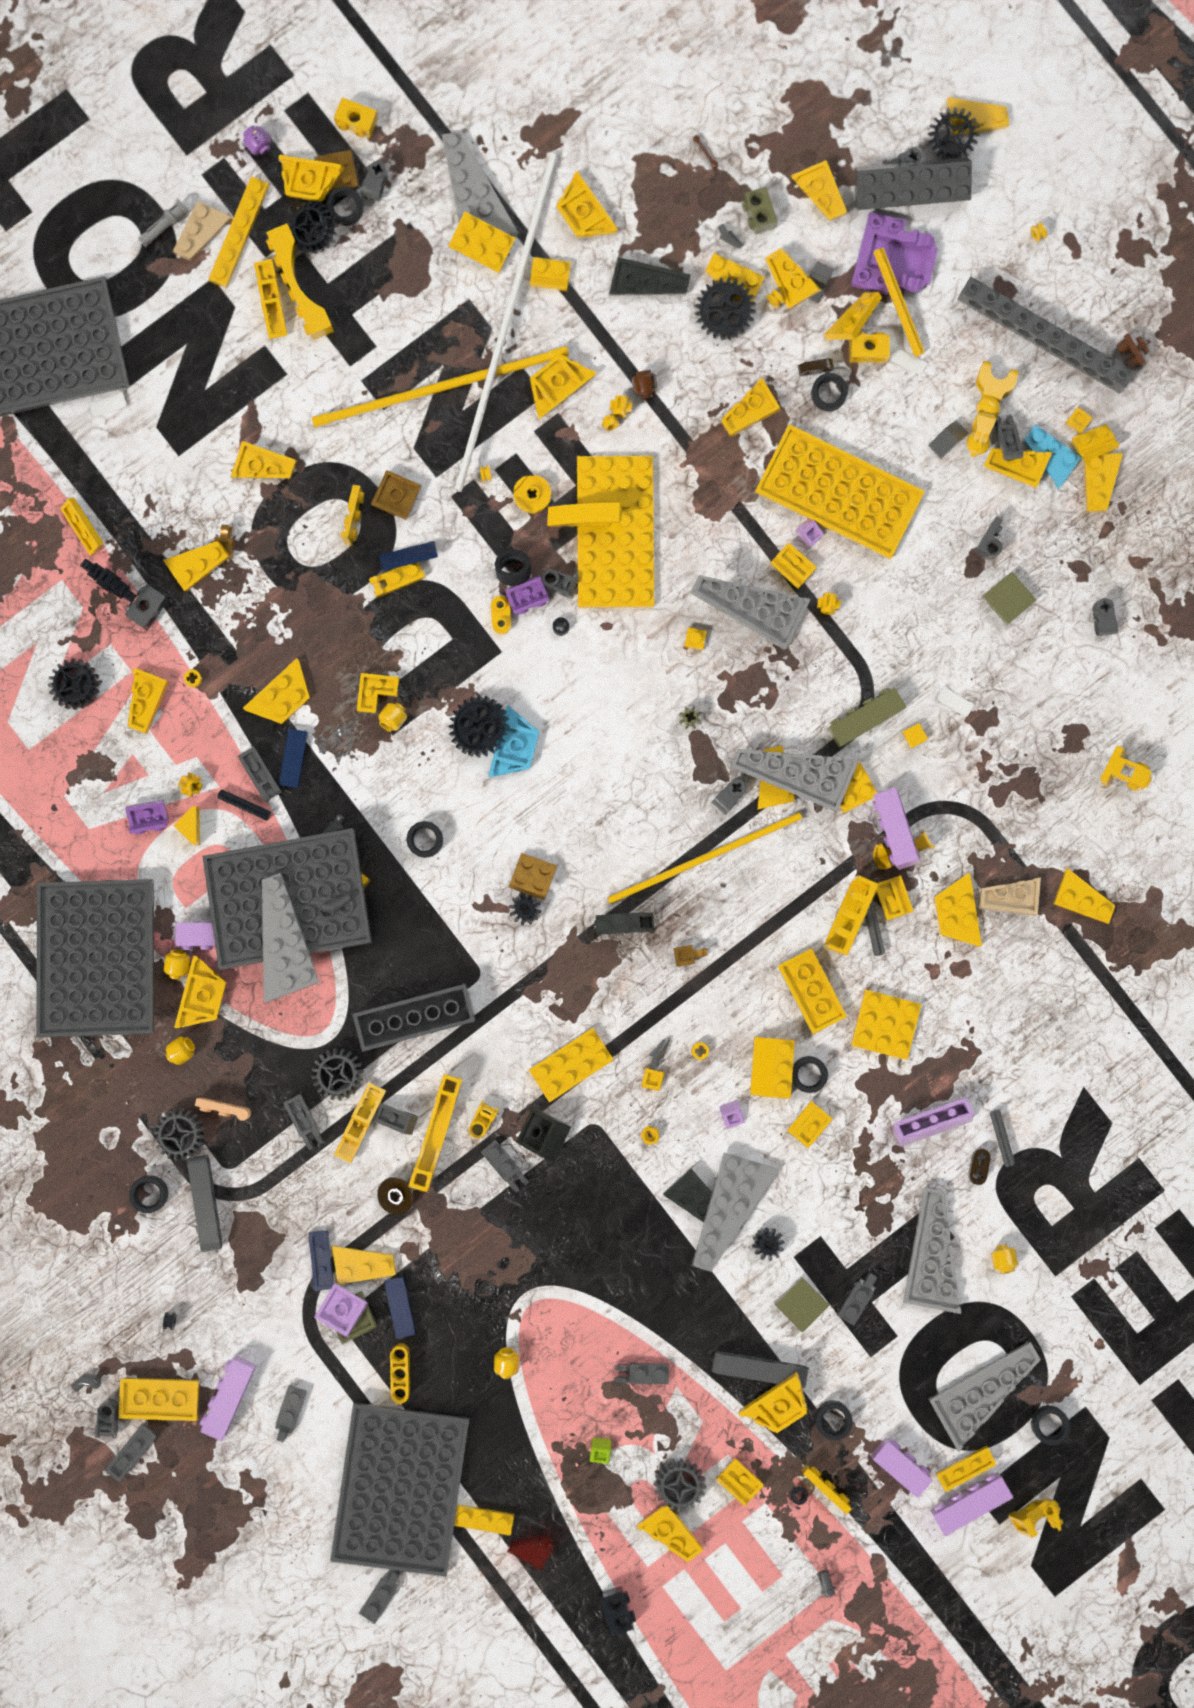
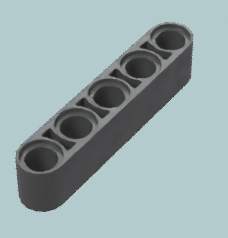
M208 1155L188 1158L187 1164L200 1249L202 1252L222 1249V1236L210 1159Z
M715 1351L712 1372L775 1384H779L797 1372L802 1388H806L809 1367L804 1365L722 1351Z

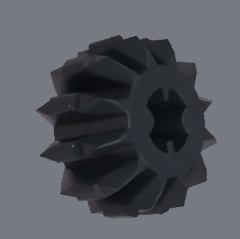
M520 893L518 894L519 902L515 898L512 899L516 906L509 905V908L515 909V911L510 913V916L517 914L518 916L514 919L515 922L522 918L521 925L525 924V919L531 925V917L535 920L539 919L534 913L542 912L539 909H535L541 903L533 904L536 897L533 896L529 900L530 895L526 894L525 899H523ZM523 904H528L527 906L531 910L524 915L520 907H524Z
M765 1227L764 1234L760 1230L757 1231L760 1235L759 1238L753 1236V1240L758 1243H753L752 1248H758L754 1253L755 1255L762 1253V1260L768 1255V1260L772 1261V1254L779 1258L777 1250L780 1252L784 1251L779 1245L785 1244V1241L779 1240L782 1237L781 1233L775 1235V1228H772L769 1233L768 1228ZM766 1240H768L769 1242L773 1241V1243H771V1248H769L768 1246H766L765 1248L763 1247V1245H766L764 1243Z

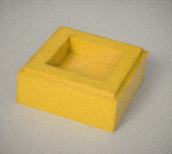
M1077 407L1066 421V424L1081 434L1093 417Z
M920 723L902 731L910 749L928 740Z
M645 1068L641 1087L660 1091L664 1072Z

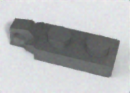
M869 1272L864 1280L860 1278L858 1282L856 1281L837 1313V1316L853 1326L874 1294L876 1288L873 1284L877 1279L874 1274Z
M288 1385L276 1421L275 1428L279 1429L277 1441L284 1442L287 1432L292 1434L293 1429H295L307 1390Z
M393 1570L388 1578L383 1576L360 1609V1615L373 1624L377 1622L397 1591L399 1585L395 1582L399 1578L400 1572Z

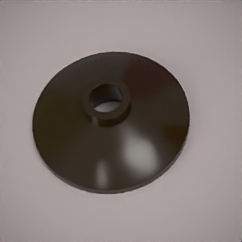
M387 1178L378 1187V1202L390 1214H404L412 1207L414 1202L412 1188L408 1187L409 1184L401 1178Z

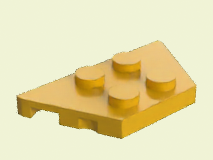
M279 155V161L282 162L283 166L282 177L285 181V193L287 196L322 202L345 168L341 164Z
M576 171L571 182L564 190L563 196L556 204V209L577 239L616 234L618 232L617 227L579 172Z
M561 354L556 356L530 377L538 419H541L597 373Z
M296 658L246 704L243 709L283 725L311 699L300 661Z
M968 873L934 896L940 935L981 947L982 943L971 875Z
M193 955L174 1028L218 1019L227 982L198 956Z
M795 1372L741 1408L738 1415L742 1418L747 1416L755 1420L754 1423L778 1433L807 1414L808 1409L798 1373Z

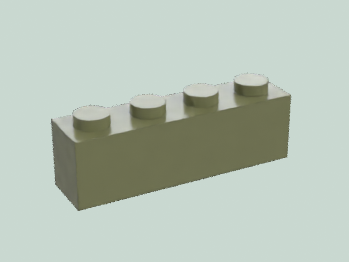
M889 688L884 689L878 693L880 697L875 700L871 697L862 703L864 706L857 710L854 707L846 712L847 716L840 719V717H837L830 722L831 726L827 730L838 748L906 708L905 703L895 688L891 690Z

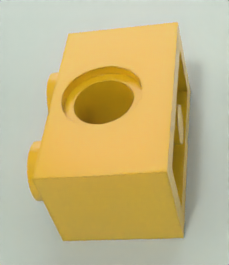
M343 97L333 117L336 126L340 130H349L358 137L370 139L379 119L377 110ZM355 117L360 118L357 122L351 121Z
M859 332L856 339L849 340V362H888L890 357V335H885L883 332H875L873 334ZM865 344H872L874 349L868 350Z

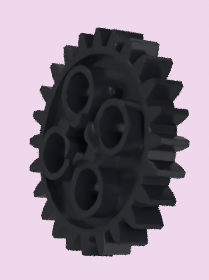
M721 277L718 284L715 280H712L713 286L710 287L706 284L708 290H701L700 292L703 297H697L700 304H696L695 308L700 309V311L696 312L695 315L701 317L697 322L698 324L704 323L701 329L705 330L708 328L706 334L709 336L713 332L714 339L720 335L721 341L724 340L725 336L731 341L733 334L736 338H739L738 332L740 331L745 334L743 328H751L748 321H754L751 314H756V310L751 309V307L756 306V302H750L754 295H748L750 292L749 288L743 290L745 286L743 282L738 286L737 279L731 283L730 277L727 278L726 282ZM715 295H722V300L719 303L713 302L712 299ZM735 296L741 297V301L737 305L731 303L732 298ZM725 305H727L729 309H742V312L727 310L724 313L721 309L711 310L709 307L725 308ZM717 313L720 315V319L717 322L710 321L713 314ZM737 315L739 317L738 322L730 324L729 318Z
M86 558L80 564L88 572L87 575L110 594L113 593L120 599L124 598L130 603L137 597L135 593L129 590L130 587L108 568L105 569L96 562L92 563Z
M478 695L477 700L471 696L470 702L464 699V706L458 704L459 711L453 710L456 716L455 718H450L454 722L448 726L453 729L449 733L450 736L454 737L452 742L457 744V749H462V753H468L471 757L475 754L476 757L480 758L481 753L487 757L488 751L494 754V747L500 749L499 742H506L502 738L503 735H509L505 731V729L510 728V725L505 723L509 720L507 716H504L507 711L501 709L502 705L500 703L496 704L497 701L495 699L490 700L488 696H485L483 699L482 696ZM486 710V714L480 718V713ZM470 720L469 725L464 727L465 721ZM494 726V731L489 734V728ZM478 735L477 742L473 743V738Z

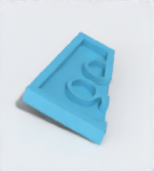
M1036 424L1023 441L1030 451L1052 452L1044 471L1055 482L1057 489L1061 487L1082 458Z

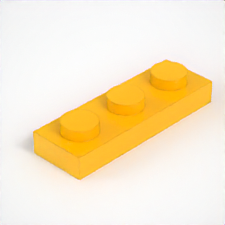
M74 497L68 498L60 510L89 555H95L104 543Z
M984 1446L935 1474L944 1491L947 1492L996 1466L997 1463L989 1448Z
M806 1464L801 1469L803 1475L847 1515L851 1510L850 1500L843 1493L839 1495L834 1490L836 1487L828 1479L824 1481L816 1467L812 1466L810 1468Z
M457 1504L454 1526L511 1535L514 1514Z

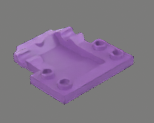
M869 212L851 286L885 295L888 294L887 286L873 254L875 250L884 248L899 288L907 292H921L924 286H929L938 248L935 247L934 237L931 233H921L919 230L904 231L905 220Z

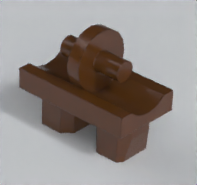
M1128 333L1116 345L1121 355L1130 349L1134 353L1132 357L1125 360L1130 369L1137 368L1140 365L1143 367L1147 364L1140 350L1145 355L1150 353L1147 347L1151 343L1150 339L1143 341L1142 337L1139 336L1136 338L1139 345L1136 346Z

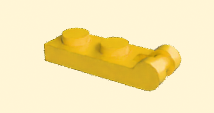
M417 562L374 576L369 581L375 588V596L381 597L426 577L420 563ZM386 580L388 586L382 588L380 582Z

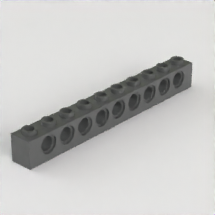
M971 276L957 299L1119 394L1126 388L1135 371Z

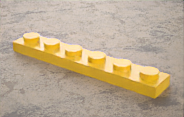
M251 176L208 278L210 282L225 288L228 287L270 185L268 182Z

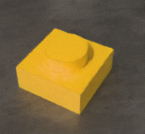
M688 627L684 647L703 650L706 630Z

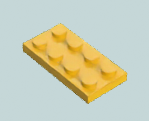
M812 948L777 965L812 1034L847 1017Z
M591 1028L530 1068L529 1072L548 1101L551 1102L614 1059L594 1028Z
M122 1377L120 1379L119 1418L197 1421L200 1380Z

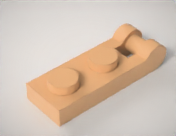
M203 1097L196 1099L195 1106L200 1107V1110L204 1112L216 1110L222 1116L230 1117V1114L237 1115L239 1120H246L251 1117V1110L246 1107Z

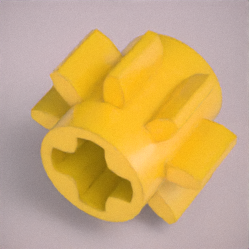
M616 395L615 400H610L609 411H613V416L626 418L627 413L631 414L633 402H629V397Z
M823 593V597L818 598L817 608H821V613L834 615L835 610L840 609L841 600L837 599V594Z
M190 772L185 776H181L178 783L181 788L180 793L189 797H193V794H199L203 786L199 781L201 777Z

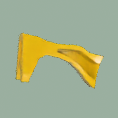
M924 830L914 839L918 852L937 847L931 845ZM882 843L875 845L873 859L878 869H888L892 867L889 857L892 852L891 849L885 848Z

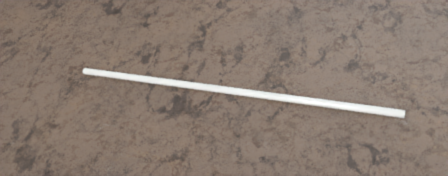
M553 153L549 157L454 490L462 492L558 157Z

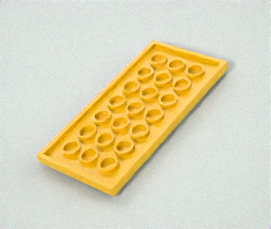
M790 424L755 490V493L809 520H815L817 524L890 560L925 492Z
M577 456V504L622 503L620 523L578 526V608L654 607L653 456Z

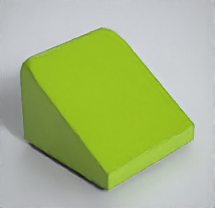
M592 1438L590 1462L609 1464L611 1439Z

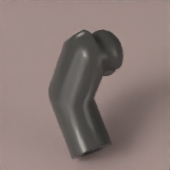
M83 1374L71 1384V1387L75 1392H78L84 1386L98 1389L101 1386V1380L96 1375Z

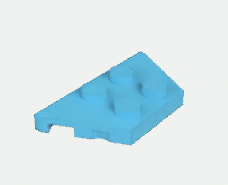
M508 705L506 706L507 713L504 716L509 718L505 722L510 725V728L505 729L509 735H503L502 738L506 742H499L500 749L495 748L488 775L491 778L529 770L540 733Z

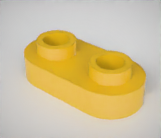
M497 596L491 602L492 627L500 635L507 634L511 629L510 603L504 596ZM499 602L504 604L502 608L497 607ZM504 621L505 625L504 627H499L498 623Z

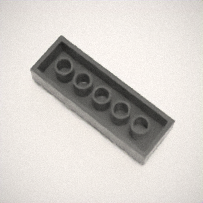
M968 157L854 167L855 206L858 210L969 201L972 196V161Z
M467 984L353 1014L362 1052L476 1021Z

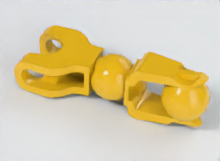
M983 361L980 366L975 383L981 393V398L976 406L977 415L972 424L971 434L966 441L967 449L972 457L982 455L988 451L990 447L989 435L996 422V417L1000 413L999 403L1002 398L1011 394L1016 385L1019 371L1010 369L1006 378L996 379L991 374L992 364L990 362Z

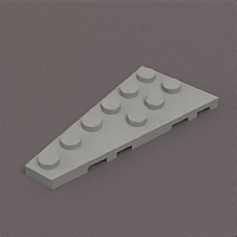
M702 575L697 577L690 592L782 649H787L811 600L809 598L782 594L772 590L745 586Z
M738 749L730 767L837 812L859 759Z
M281 873L262 880L263 989L265 1004L320 983Z
M723 1153L692 1266L712 1272L780 1169L729 1153Z
M924 1187L903 1302L961 1314L945 1194L943 1190Z
M1030 1341L929 1398L931 1405L958 1452L963 1448L967 1440L972 1438L975 1431L1003 1403L1006 1396L1016 1388V1385L1022 1378L1026 1377L1040 1361Z

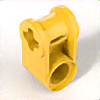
M484 1100L481 1101L469 1127V1133L473 1138H482L486 1134L499 1108L495 1109L485 1104ZM475 1124H480L483 1127L482 1134L477 1135L473 1132Z

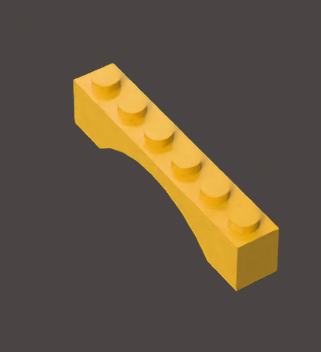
M288 224L266 232L269 237L266 240L270 251L274 250L276 256L273 257L278 268L282 267L284 272L281 274L284 284L289 283L291 288L288 291L292 302L296 301L298 307L295 308L300 319L304 318L306 323L303 325L306 335L311 334L312 339L315 340L334 332L325 309L308 299L297 284L294 272L297 245H295V240Z
M447 1073L443 1074L430 1122L408 1187L428 1192L463 1078Z

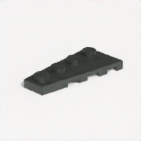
M617 257L609 295H686L691 274Z
M689 1169L662 1195L704 1223L712 1191L692 1169Z

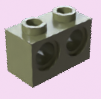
M766 186L744 193L741 203L744 212L748 213L749 218L747 221L750 230L753 229L755 235L777 228L778 220ZM758 200L760 204L753 205L751 201ZM763 217L766 219V222L760 223L757 219Z

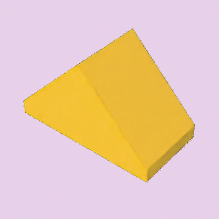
M192 806L173 826L193 845L200 846V807Z

